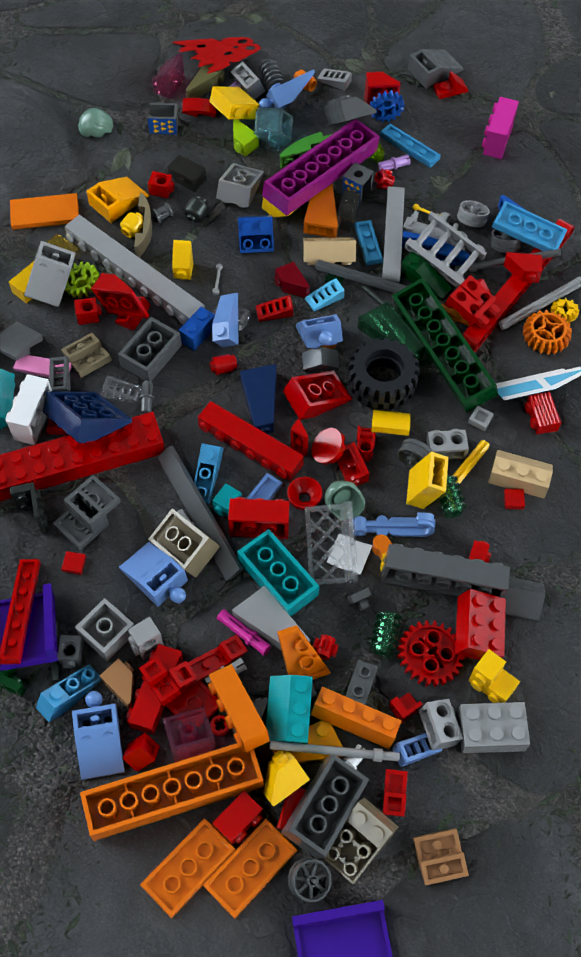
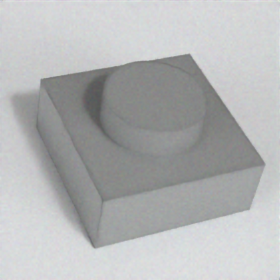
M477 406L468 423L485 431L494 414Z

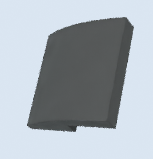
M15 322L0 333V352L17 361L29 355V348L42 342L43 336L33 329Z

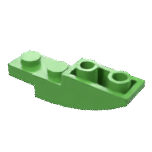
M318 132L296 141L280 154V168L286 167L331 135L323 136L322 132Z

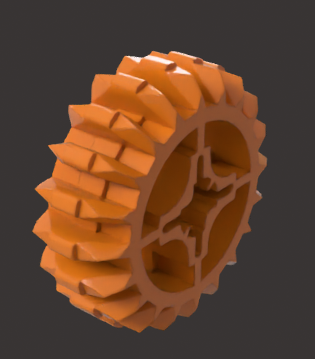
M546 309L543 313L539 310L537 314L533 312L531 317H528L526 323H524V342H528V347H533V351L539 350L540 354L546 352L549 355L552 352L555 355L557 351L561 352L568 346L571 340L572 328H570V323L566 322V317L561 318V313L556 315L554 311L549 313Z

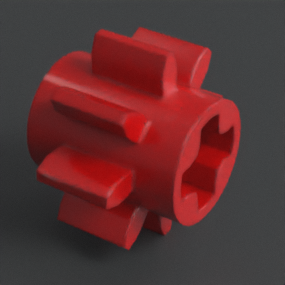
M383 168L381 171H378L374 177V182L378 183L376 187L382 190H388V186L392 187L395 182V176H392L393 171Z
M321 635L320 639L315 638L312 647L322 660H329L330 656H336L339 645L335 644V638L329 635Z

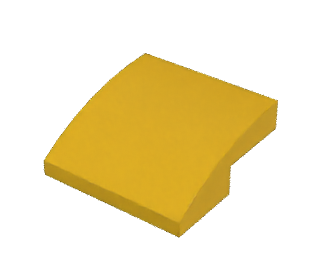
M373 409L371 432L409 436L410 413Z

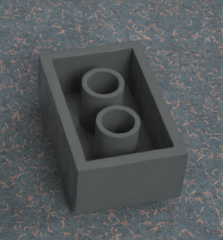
M150 317L118 353L120 366L143 380L152 381L182 346L180 333Z

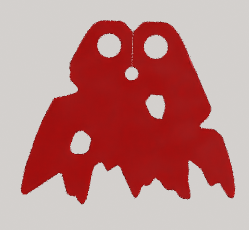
M230 37L221 41L211 38L172 42L185 45L178 52L197 50L195 53L199 54L190 59L201 60L198 67L213 64V66L208 68L210 71L207 74L226 68L230 65L229 62H238L261 49L258 44H252L253 40L248 37ZM247 40L246 43H238L237 41ZM197 45H206L202 48L197 47ZM248 46L255 47V49L253 50H247L245 48ZM226 52H232V53H233V54H230V55H224V53H226Z

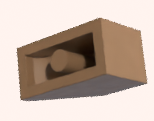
M117 659L100 675V678L106 687L129 710L130 707L133 708L135 678L132 673L134 669L129 663H122L120 659Z

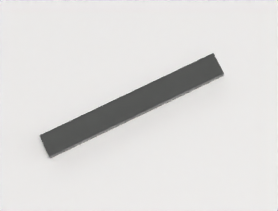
M168 446L158 457V460L195 526L220 545L213 558L226 581H231L243 570V567L175 448Z

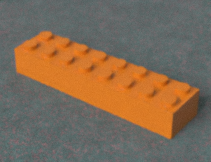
M236 743L82 791L80 796L89 835L93 841L240 795L243 791L250 792L264 787V781L254 749L245 752L243 746H238Z

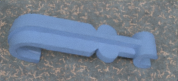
M417 513L416 518L391 517L389 520L383 515L378 516L376 520H366L365 517L357 516L354 517V536H365L367 533L387 536L389 533L392 537H426L434 533L436 522L434 515L430 513Z

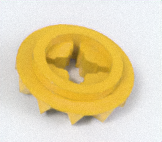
M559 298L551 306V312L554 311L556 315L561 313V318L566 317V322L574 321L580 311L578 304H574L573 300L569 301L567 298ZM564 306L567 307V310H568V311L566 312V314H565V311H564V309H563Z

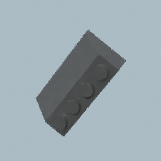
M350 95L327 101L328 105L323 106L327 125L376 113V109L358 97L351 98Z

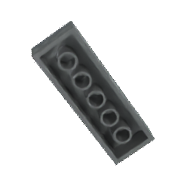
M389 544L383 560L384 564L380 582L452 596H459L467 590L473 589L503 598L509 587L510 567L504 566L502 563H486L481 559H465L460 555H444V553L439 551L429 552L424 551L422 548H408L401 544Z

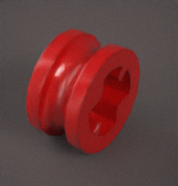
M217 715L211 720L210 727L214 735L222 737L229 732L225 716ZM224 722L225 728L223 730L220 728V731L216 730V723Z

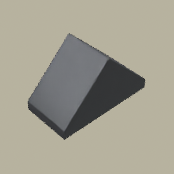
M318 347L302 352L303 371L339 369L338 351Z

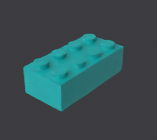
M269 529L237 551V557L242 567L260 588L264 586L290 617L319 596V585Z

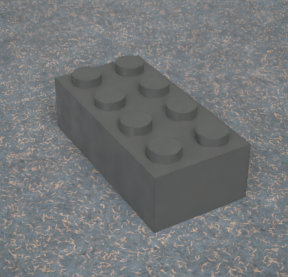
M335 754L326 757L281 834L316 859L326 857L369 779Z

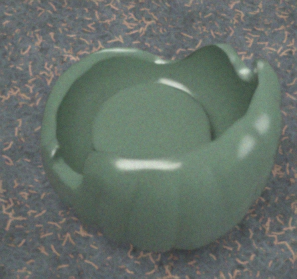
M91 108L85 111L79 118L78 130L84 137L93 136L100 138L105 133L112 132L113 120L105 111Z
M342 480L335 481L326 490V506L340 521H351L355 519L354 517L361 515L365 508V499L354 483Z

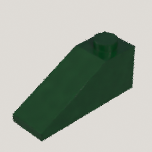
M411 251L401 262L400 276L412 283L423 277L437 299L443 301L452 291V287L424 258Z

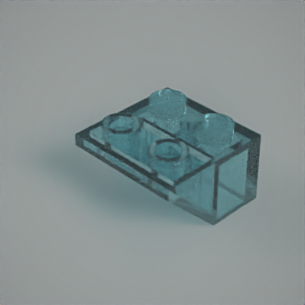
M258 108L256 110L254 134L258 138H261L278 151L292 141L293 116L282 108Z

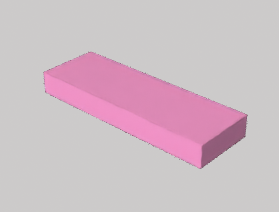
M27 355L17 360L13 369L14 372L49 378L50 359ZM69 363V371H70L71 368H72L71 363ZM64 364L55 365V367L64 366Z

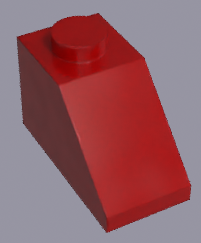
M507 252L504 267L520 281L539 283L542 274V255Z

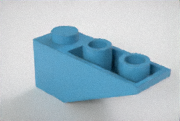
M202 443L194 483L204 501L210 504L224 448Z
M90 665L83 667L41 692L36 709L48 722L53 721L67 712L101 681L100 675Z

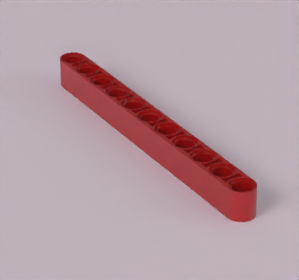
M558 219L555 224L568 229L558 248L561 249L572 235L575 227L562 219ZM534 248L531 253H537V252H543V251L540 250V249ZM553 257L542 259V271ZM512 274L495 295L497 299L494 303L501 310L493 318L486 312L484 313L490 321L483 329L474 323L472 327L469 326L463 333V337L474 352L479 349L497 327L499 321L506 316L532 283L520 281Z

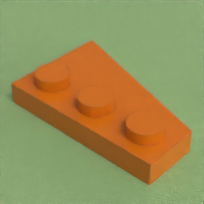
M297 625L277 631L288 675L312 676L313 679L331 673Z

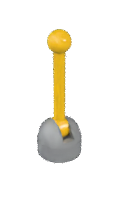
M418 204L413 205V210L415 211L419 210L427 214L431 212L419 207ZM441 212L440 215L449 224L451 214Z

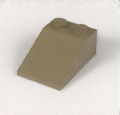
M173 508L148 538L150 542L194 577L199 575L220 548L219 544Z

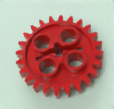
M425 620L423 626L420 622H417L416 628L411 625L409 631L403 633L404 637H401L399 640L402 645H399L397 648L401 653L398 654L397 658L403 659L400 666L407 667L404 674L409 672L412 674L410 680L417 677V684H420L423 680L426 687L431 682L434 687H437L439 682L444 686L447 683L446 679L451 682L454 679L453 676L459 674L457 669L460 670L463 667L460 662L465 657L455 654L456 633L450 634L451 627L445 630L444 623L438 627L435 620L432 625H429L428 620ZM428 636L434 637L436 643L429 641ZM412 648H418L421 654L414 653ZM441 653H446L449 656V660L444 659ZM425 664H430L434 671H429Z

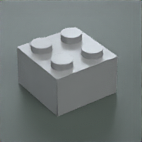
M104 598L75 626L78 635L108 662L128 642L127 638L130 637L128 629L133 627L134 623Z

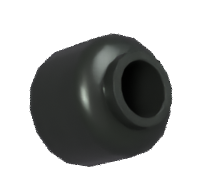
M199 196L189 199L184 208L187 220L192 223L204 220L209 211L208 203L205 199Z

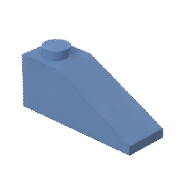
M238 293L220 296L212 324V341L221 347L238 345Z

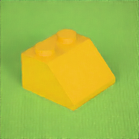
M278 751L268 763L263 794L273 807L310 780L295 757L288 751Z

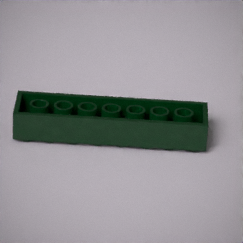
M423 277L392 295L395 307L401 313L403 319L466 413L498 395L496 383Z

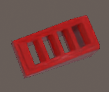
M290 295L255 306L259 322L293 317V305Z

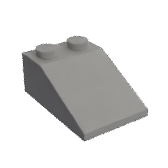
M232 163L219 179L216 199H220L224 203L237 204L239 207H249L259 187L264 171Z

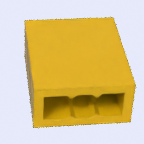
M212 87L209 102L228 119L256 118L259 104L240 87Z
M430 452L409 470L406 504L424 509L446 492L447 456Z

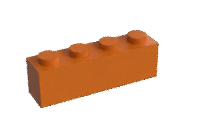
M230 664L209 674L211 683L208 684V687L213 696L217 695V705L221 712L225 711L227 715L225 720L229 729L234 728L236 733L233 736L237 745H242L245 752H248L269 742L268 731L233 665Z
M325 687L321 688L311 712V716L387 749H390L401 724V720Z

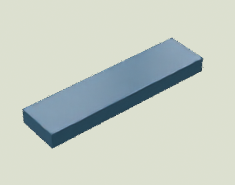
M389 124L380 132V137L429 168L440 160L441 155L392 124Z

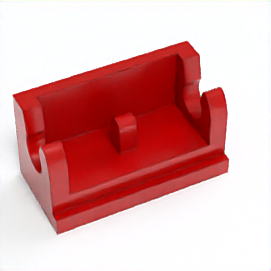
M352 442L345 446L342 456L336 462L345 481H350L358 486L368 482L369 471L355 442Z

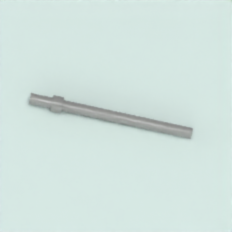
M270 741L269 746L270 750L324 755L335 754L336 756L367 758L375 762H382V760L399 761L400 753L383 751V749L379 748L366 750Z

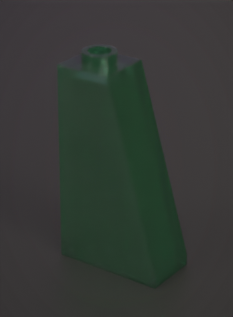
M389 302L358 317V329L370 338H379V340L389 338V341L397 340L400 342L399 344H405L409 347L408 350L414 352L415 358L418 361L423 357L425 346Z

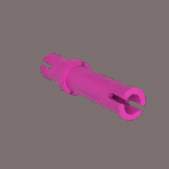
M223 609L218 614L217 620L241 637L247 646L251 645L263 656L270 651L271 644H268L258 636V632L250 630L241 621L227 612L226 609Z

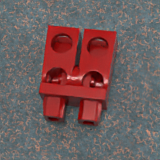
M471 275L444 303L448 308H454L464 320L468 321L471 327L475 323L482 329L490 321L484 313L486 312L493 318L501 310L494 303L497 298L493 295L491 296Z

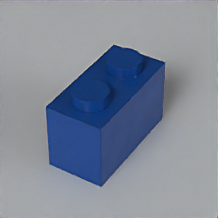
M200 307L179 329L181 343L195 351L211 334L215 315Z

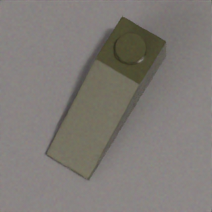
M213 64L202 66L186 88V98H199L210 92L213 86H219L226 76L224 68L207 74L210 71L208 68L213 66Z

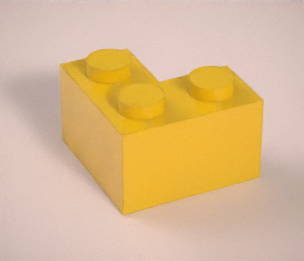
M488 649L474 667L468 681L475 690L485 693L492 703H506L520 681L503 669L506 661Z

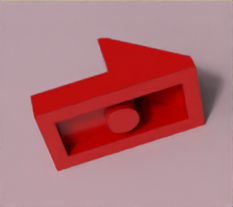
M452 71L449 73L448 81L436 83L433 87L439 100L468 92L464 81Z

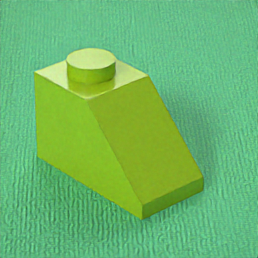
M234 119V149L246 157L259 147V135L238 119Z

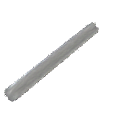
M581 276L499 321L500 328L502 330L507 329L532 315L533 312L541 310L559 298L581 287Z

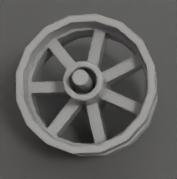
M466 200L460 204L457 218L465 225L482 227L486 224L490 211L482 203Z

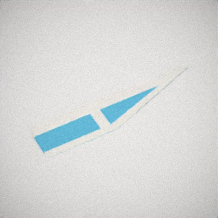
M581 367L567 370L558 369L496 383L498 394L503 400H509L557 389L581 376Z

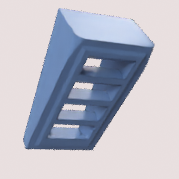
M426 733L397 742L392 747L393 752L400 753V759L397 761L400 767L439 753L442 749L429 750L425 739H428ZM418 742H420L424 752L421 751ZM409 745H412V748L416 755H413V752Z

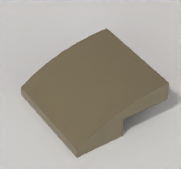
M93 333L61 349L63 355L68 356L69 363H71L73 369L81 378L112 361L110 354L102 347L100 341Z

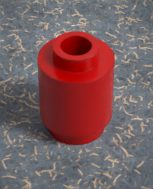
M226 354L212 357V361L209 362L210 370L215 375L233 372L234 369H237L235 355Z

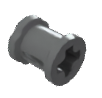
M167 202L164 203V206L151 210L157 223H160L161 220L167 217L174 216Z

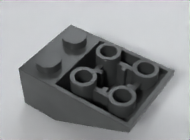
M421 49L409 55L408 70L425 88L449 78L450 71L457 74L464 70L446 50Z

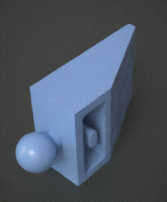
M313 69L286 83L280 84L279 82L272 85L266 95L267 98H263L259 102L260 110L267 112L272 108L273 112L276 113L288 107L314 75L315 70Z
M337 314L304 320L296 324V328L307 348L314 349L321 345H335L343 341L341 321Z
M150 542L119 566V569L157 607L169 597L174 603H182L186 598L185 590L180 588L188 581L185 570L170 556Z
M91 691L85 698V702L90 708L72 711L81 780L125 773L118 709L115 704L100 706L102 695L97 691ZM107 718L112 719L111 723H104ZM85 722L91 723L90 726H83Z

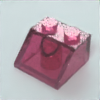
M178 53L168 59L161 66L158 74L153 77L154 93L170 99L185 79L182 53Z
M204 707L163 718L174 763L216 750L215 738Z

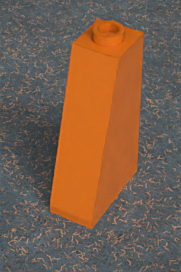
M333 183L309 200L304 219L303 233L330 238L337 237L338 222Z

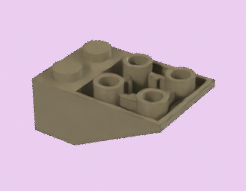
M363 798L352 809L328 854L323 858L349 882L354 884L399 827L366 798Z

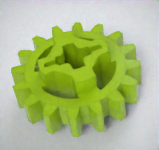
M81 261L78 266L74 263L65 286V291L68 295H72L73 298L78 295L79 298H82L83 294L88 296V292L94 293L91 288L100 275L95 266L90 265L89 262L84 265Z

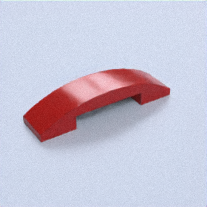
M236 634L221 642L218 647L188 663L185 661L168 670V673L177 687L182 689L209 677V674L219 670L220 667L228 666L246 654L248 650Z

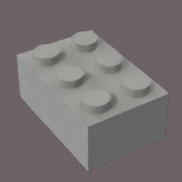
M525 702L460 705L457 713L463 740L460 741L462 753L526 751L530 746Z

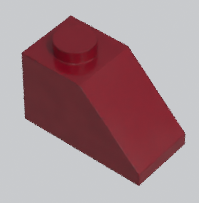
M294 261L275 269L274 282L284 293L303 298L310 294V286Z

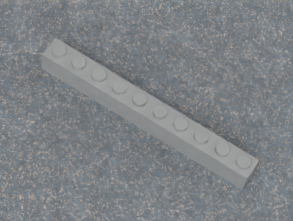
M78 215L65 226L66 237L71 243L77 244L82 251L89 253L94 260L100 261L106 269H111L120 279L123 278L131 287L138 289L143 296L149 297L157 306L164 308L169 315L175 316L181 324L184 325L200 307L205 308L204 304L81 215Z

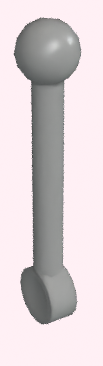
M222 264L216 265L217 275L215 288L212 290L213 295L219 294L218 285L220 271L223 268Z

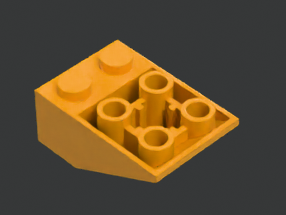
M128 177L102 181L86 191L89 205L110 223L138 205L140 193H143L146 198L149 197V194Z

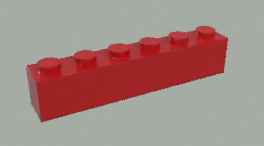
M212 401L198 415V425L202 431L211 433L217 440L224 441L232 449L243 452L249 459L258 461L264 468L273 470L283 479L292 481L304 465V455Z

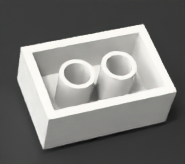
M27 374L25 380L21 382L18 396L14 397L13 407L6 415V423L14 440L36 445L47 419V416L43 413L46 391H52L48 379Z

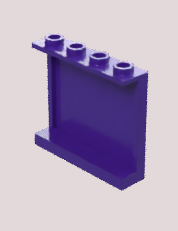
M51 583L43 585V593L34 594L21 664H0V671L58 661L55 595ZM11 598L0 600V648Z
M383 900L292 916L298 957H393L384 915Z

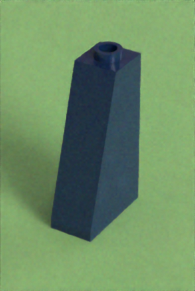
M276 364L240 371V382L252 425L266 434L273 433Z

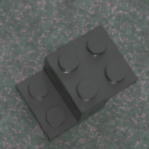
M92 475L64 499L67 511L53 525L81 551L109 526L106 515L121 502L120 498L97 477Z

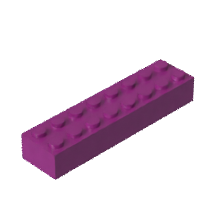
M355 118L264 181L262 197L286 216L342 177L355 162L360 164L377 152L380 136Z

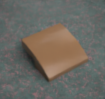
M456 828L412 837L424 885L469 876Z

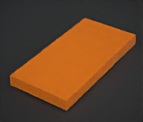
M77 193L10 200L12 230L68 224L79 215Z
M204 818L148 875L140 886L172 919L236 849Z
M265 819L203 884V887L236 919L298 850Z

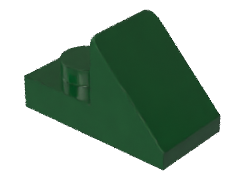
M16 668L0 671V687L23 697L26 692L22 685L23 681L12 676Z

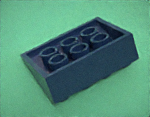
M46 391L43 413L78 443L96 441L132 423V418L97 392Z

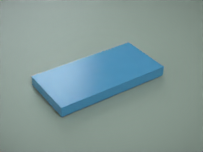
M507 201L504 202L492 225V228L542 251L558 249L568 230Z

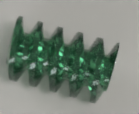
M447 476L446 492L439 497L446 518L458 517L467 508V504L462 503L465 501V498L460 496L463 492L459 489L460 484L457 483V476Z
M390 611L376 614L377 621L374 624V636L371 638L372 644H370L369 648L371 652L384 658L394 657L395 654L390 651L396 650V646L391 643H396L398 639L392 635H399V631L395 628H399L401 624L395 620L402 619L400 614Z

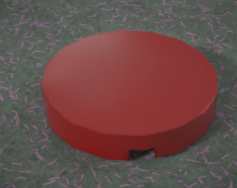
M326 428L316 436L311 451L313 458L317 462L328 465L329 463L336 462L342 456L346 445L344 444L345 436L342 432L335 428Z

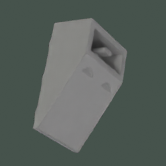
M41 241L24 296L59 307L76 253Z

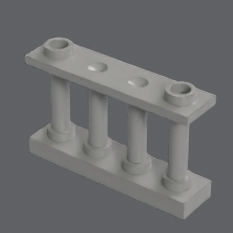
M431 211L428 218L431 223L417 240L409 238L405 243V249L424 258L440 276L458 288L465 281L463 278L464 273L477 258L483 261L487 252H485L481 245H476L445 222L440 214H435ZM437 226L444 231V234L431 250L427 251L422 247V243ZM451 236L458 244L444 261H440L436 258L435 254ZM465 247L472 254L460 269L454 272L449 268V265Z

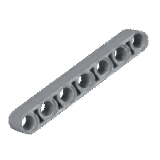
M388 186L382 278L399 283L405 187Z

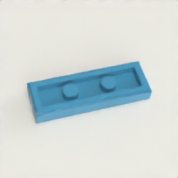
M371 220L355 222L354 227L366 266L383 263V257Z

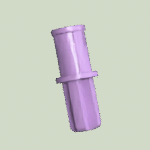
M409 155L397 158L392 157L390 160L379 162L378 170L381 171L382 168L385 170H397L399 167L410 165L411 161L407 159Z

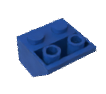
M272 215L238 217L240 253L274 252Z

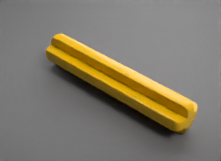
M481 440L452 475L451 481L457 485L460 484L489 449L490 444L485 440Z

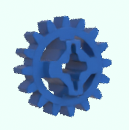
M385 90L382 95L378 93V97H373V101H370V106L376 109V113L371 114L372 118H375L376 121L381 119L382 123L385 120L390 122V119L396 120L395 116H401L400 112H404L403 107L405 104L402 95H399L398 92L393 94L392 90L389 93Z

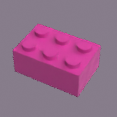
M500 97L498 103H494L492 110L494 114H491L488 124L490 126L487 125L484 135L487 137H484L481 146L484 147L483 155L502 159L513 128L519 101Z

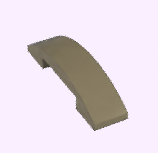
M143 193L139 194L138 204L139 213L144 217L143 233L135 234L134 244L135 254L139 258L147 249L152 236L150 206Z

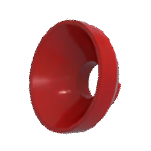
M306 476L293 480L287 490L291 505L299 510L315 508L320 503L323 494L319 482ZM302 494H307L310 496V500L302 502L299 497Z

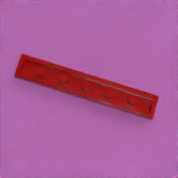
M40 559L19 560L0 648V664H21L41 565Z

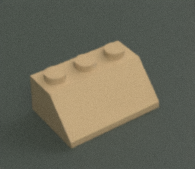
M354 237L303 238V261L307 262V265H316L317 260L333 264L341 262L342 265H351L352 262H356V240Z
M497 450L488 483L508 489H524L526 494L545 498L553 473V465Z

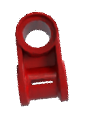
M358 425L357 448L364 462H369L373 458L376 432H371V428H361Z

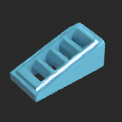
M334 279L306 296L305 300L313 311H317L343 299L345 291L339 281Z

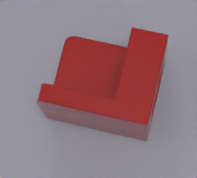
M410 693L405 694L400 699L395 697L389 704L390 710L397 719L401 720V724L418 713V710L423 707V703L421 701L417 703Z
M143 733L127 744L122 759L135 771H139L155 761L160 746L148 734Z

